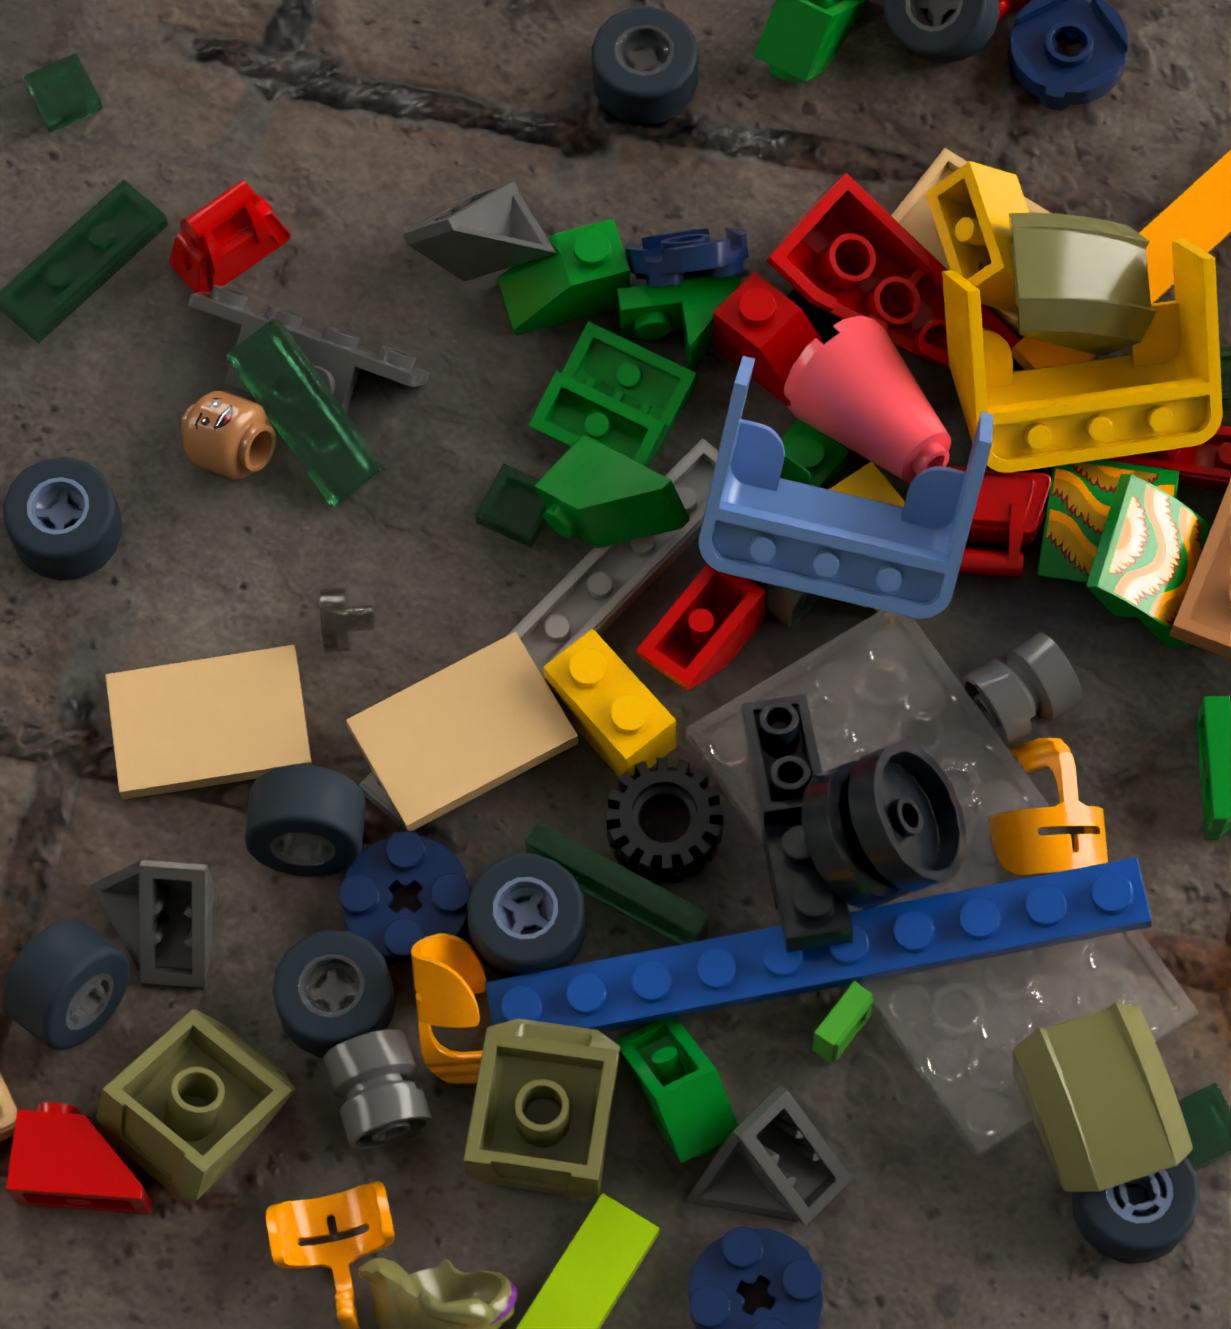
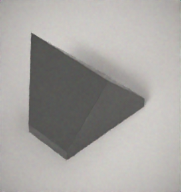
M515 181L470 195L403 233L408 246L464 282L556 253L521 196Z
M140 860L90 884L139 970L140 983L205 988L208 978L218 892L208 865Z
M780 1085L731 1133L684 1203L797 1221L806 1226L852 1178L790 1092Z

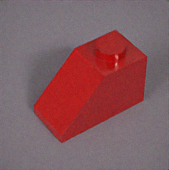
M753 272L713 312L712 346L738 367L743 356L754 358L755 362L751 378L785 405L791 406V402L784 396V385L793 364L814 339L817 338L823 345L825 343L798 305L756 272Z
M707 564L636 649V655L689 691L725 669L765 621L766 591L750 579L719 572Z
M43 1102L38 1104L37 1111L17 1110L6 1190L17 1205L136 1214L151 1213L152 1201L143 1185L84 1114H78L76 1107L64 1103Z

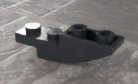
M806 694L742 703L746 743L775 908L779 912L786 952L852 943L853 927L848 903L832 892L815 868L804 838L801 818L804 791L814 776L823 773Z

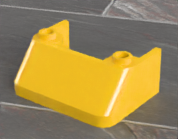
M1184 238L1172 240L1175 300L1151 304V308L1156 311V314L1141 342L1129 346L1130 355L1014 372L1012 352L1007 341L997 332L982 328L980 290L957 271H942L949 367L972 444L980 413L994 414L992 446L987 465L998 472L1012 473L1197 446L1212 438L1219 429L1223 416L1215 257Z

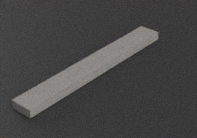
M702 438L665 476L672 480L690 518V521L682 529L606 547H594L508 634L510 635L514 632L518 634L543 678V666L592 628L601 636L700 535L719 452ZM372 771L359 784V787L364 792V796L406 831Z

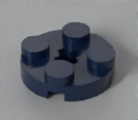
M1032 0L1021 9L1010 34L1008 45L1009 65L1017 81L1032 95L1039 97L1040 102L1049 109L1062 110L1070 105L1092 102L1108 93L1124 73L1128 48L1127 28L1116 10L1103 0H1091V2L1086 0ZM1064 39L1068 45L1079 43L1082 47L1078 50L1077 56H1063L1057 52V41Z
M709 228L652 235L642 238L643 249L632 242L625 244V256L630 273L635 274L636 279H647V286L649 287L680 284L684 282L683 273L707 270V276L710 278L735 276L744 273L743 260L749 257L746 230L741 228H725L727 240H710Z
M411 831L396 832L389 838L375 842L363 850L354 864L349 866L345 873L344 881L340 886L339 897L346 929L370 941L385 958L387 964L395 965V961L402 963L412 962L411 949L413 945L425 937L437 933H446L461 938L467 928V901L470 896L466 872L458 858L450 850L432 839L422 838ZM400 887L406 890L411 887L419 889L420 892L417 895V900L421 905L420 909L413 913L409 909L403 908L398 913H395L390 909L395 901L392 893Z
M736 1227L728 1231L724 1237L710 1244L695 1263L688 1285L690 1317L696 1329H818L824 1306L822 1273L805 1248L791 1237L771 1229ZM757 1281L764 1282L769 1285L767 1295L775 1300L774 1306L770 1310L759 1307L753 1315L742 1310L744 1298L741 1294L737 1293L738 1289L743 1284L753 1286Z

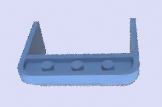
M743 356L734 382L699 535V550L705 562L713 569L722 573L912 618L925 619L941 613L949 605L956 585L992 446L994 414L980 413L966 471L943 466L927 468L918 473L910 483L904 507L780 478L785 457L781 438L772 428L764 424L741 419L755 362L754 358Z

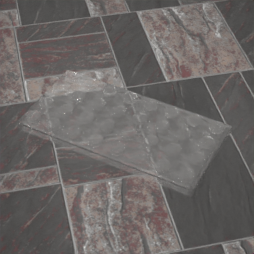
M881 610L686 727V738L763 850L764 845L746 743L742 703L806 694L822 772L854 760L858 761L861 756L899 741L917 745L935 759L952 783L963 811L967 834L965 860L956 876L916 892L909 891L908 894L879 906L1040 876L1013 874L1000 864L991 840L989 818L991 815L1003 812L1050 806L912 617ZM1065 827L1038 829L1039 835L1069 834ZM1071 836L1072 850L1074 852V839ZM848 904L849 912L863 910ZM1139 929L858 983L873 994L872 1008L976 1159L984 1156L1034 1124L1013 1076V1048L1037 1028H1048L1109 1008L1117 1002L1141 1008L1157 1045L1196 1020L1199 1011Z

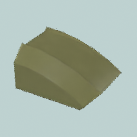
M1009 213L1020 335L1098 356H1105L1141 342L1156 314V311L1151 308L1146 248L1150 242L1130 226L1108 220L1052 213Z
M1115 1002L1109 1008L1048 1028L1039 1027L1013 1048V1076L1062 1189L1065 1192H1099L1177 1166L1193 1150L1175 1091L1140 1007Z
M192 1009L102 1089L96 1119L112 1148L121 1150L167 1188L173 1198L197 1200L259 1136L290 1098L295 1088L282 1069L230 1027L196 1009Z
M517 1018L487 1027L463 1160L466 1176L493 1187L505 1186L565 1195L571 1198L599 1195L620 1046L596 1029Z

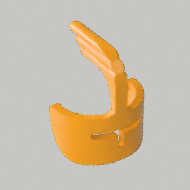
M1037 738L1010 748V755L1013 758H1018L1019 764L1023 766L1026 773H1037L1049 768L1053 771L1058 787L1059 803L1054 807L1022 809L990 816L989 829L991 840L1000 864L1013 874L1029 876L1108 863L1103 808L1086 806L1079 802L1076 767L1068 745L1061 738ZM1084 827L1085 834L1073 835V852L1071 834L1039 835L1038 829Z
M437 933L419 940L411 949L421 1054L426 1067L443 1081L452 1084H477L483 1050L468 1052L451 1051L442 1046L434 1037L431 1025L451 1028L477 1026L480 1020V1013L474 994L486 991L485 982H487V976L479 956L467 942L451 934Z
M378 1181L328 1196L307 1200L285 1201L269 1206L266 1210V1223L275 1266L284 1269L315 1267L332 1269L336 1288L334 1299L336 1301L337 1318L341 1328L360 1329L349 1266L358 1258L378 1252L395 1241V1233L384 1184ZM329 1217L335 1218L338 1234L354 1231L366 1226L369 1227L367 1232L347 1239L311 1246L298 1245L300 1241L329 1237L330 1232L327 1222Z

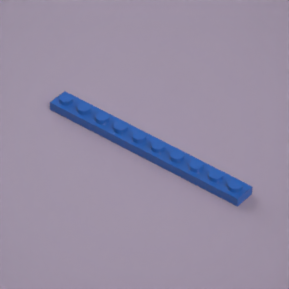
M1138 857L899 902L868 910L863 909L849 912L853 927L852 943L786 952L782 927L780 925L485 982L492 1026L520 1018L596 1029L603 1032L849 985L854 981L860 983L1151 927L1152 919Z

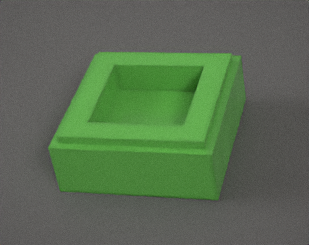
M854 981L815 1031L812 1051L830 1064L833 1061L836 1063L871 1017L874 1001L872 999L873 994Z

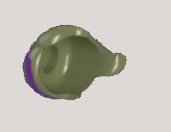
M382 1257L371 1259L358 1269L360 1278L371 1281L374 1322L377 1329H499L502 1323L514 1314L517 1288L503 1274L485 1270L461 1272L453 1266L450 1260L444 1259L436 1268H428L408 1274L396 1262Z

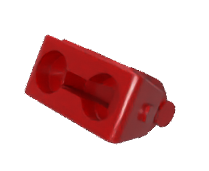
M241 180L199 210L181 220V232L175 238L169 264L193 293H211L213 285H226L285 244L290 239L291 234L271 211L273 207L267 200L258 196L245 180Z
M946 466V467L953 468V469H957V470H961V471H966V468H967V467ZM985 469L967 542L1004 545V551L967 549L965 546L959 573L1022 577L1024 554L1020 553L1021 546H1029L1036 539L1038 530L1044 521L1046 511H1043L1051 486V478L1048 474L1023 471L1002 473L993 469Z

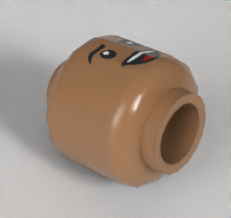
M212 391L201 397L196 404L187 409L181 422L183 447L187 458L196 466L227 479L242 480L254 472L263 469L274 453L276 433L268 411L258 403L230 392Z

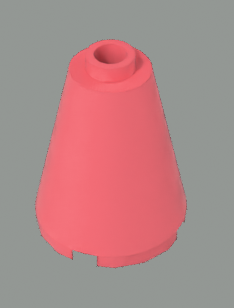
M862 315L843 319L833 325L839 334L824 345L816 338L804 349L793 364L784 385V396L791 402V406L787 407L798 420L909 483L912 482L918 473L927 468L935 466L946 467L950 458L951 437L889 335L875 319Z

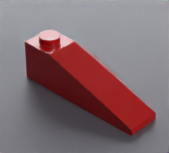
M845 173L824 191L791 227L766 261L811 304L842 319L860 315L875 319L885 329L894 345L951 372L948 359L942 271L948 270L855 180ZM981 304L982 328L997 332L1007 341L1012 350L1020 339L984 304Z

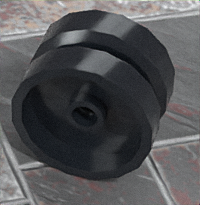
M899 741L861 756L858 761L854 760L814 776L804 791L801 818L805 843L815 868L828 887L850 906L868 910L908 894L909 891L916 892L956 876L965 860L967 834L963 811L953 785L937 761L917 745Z

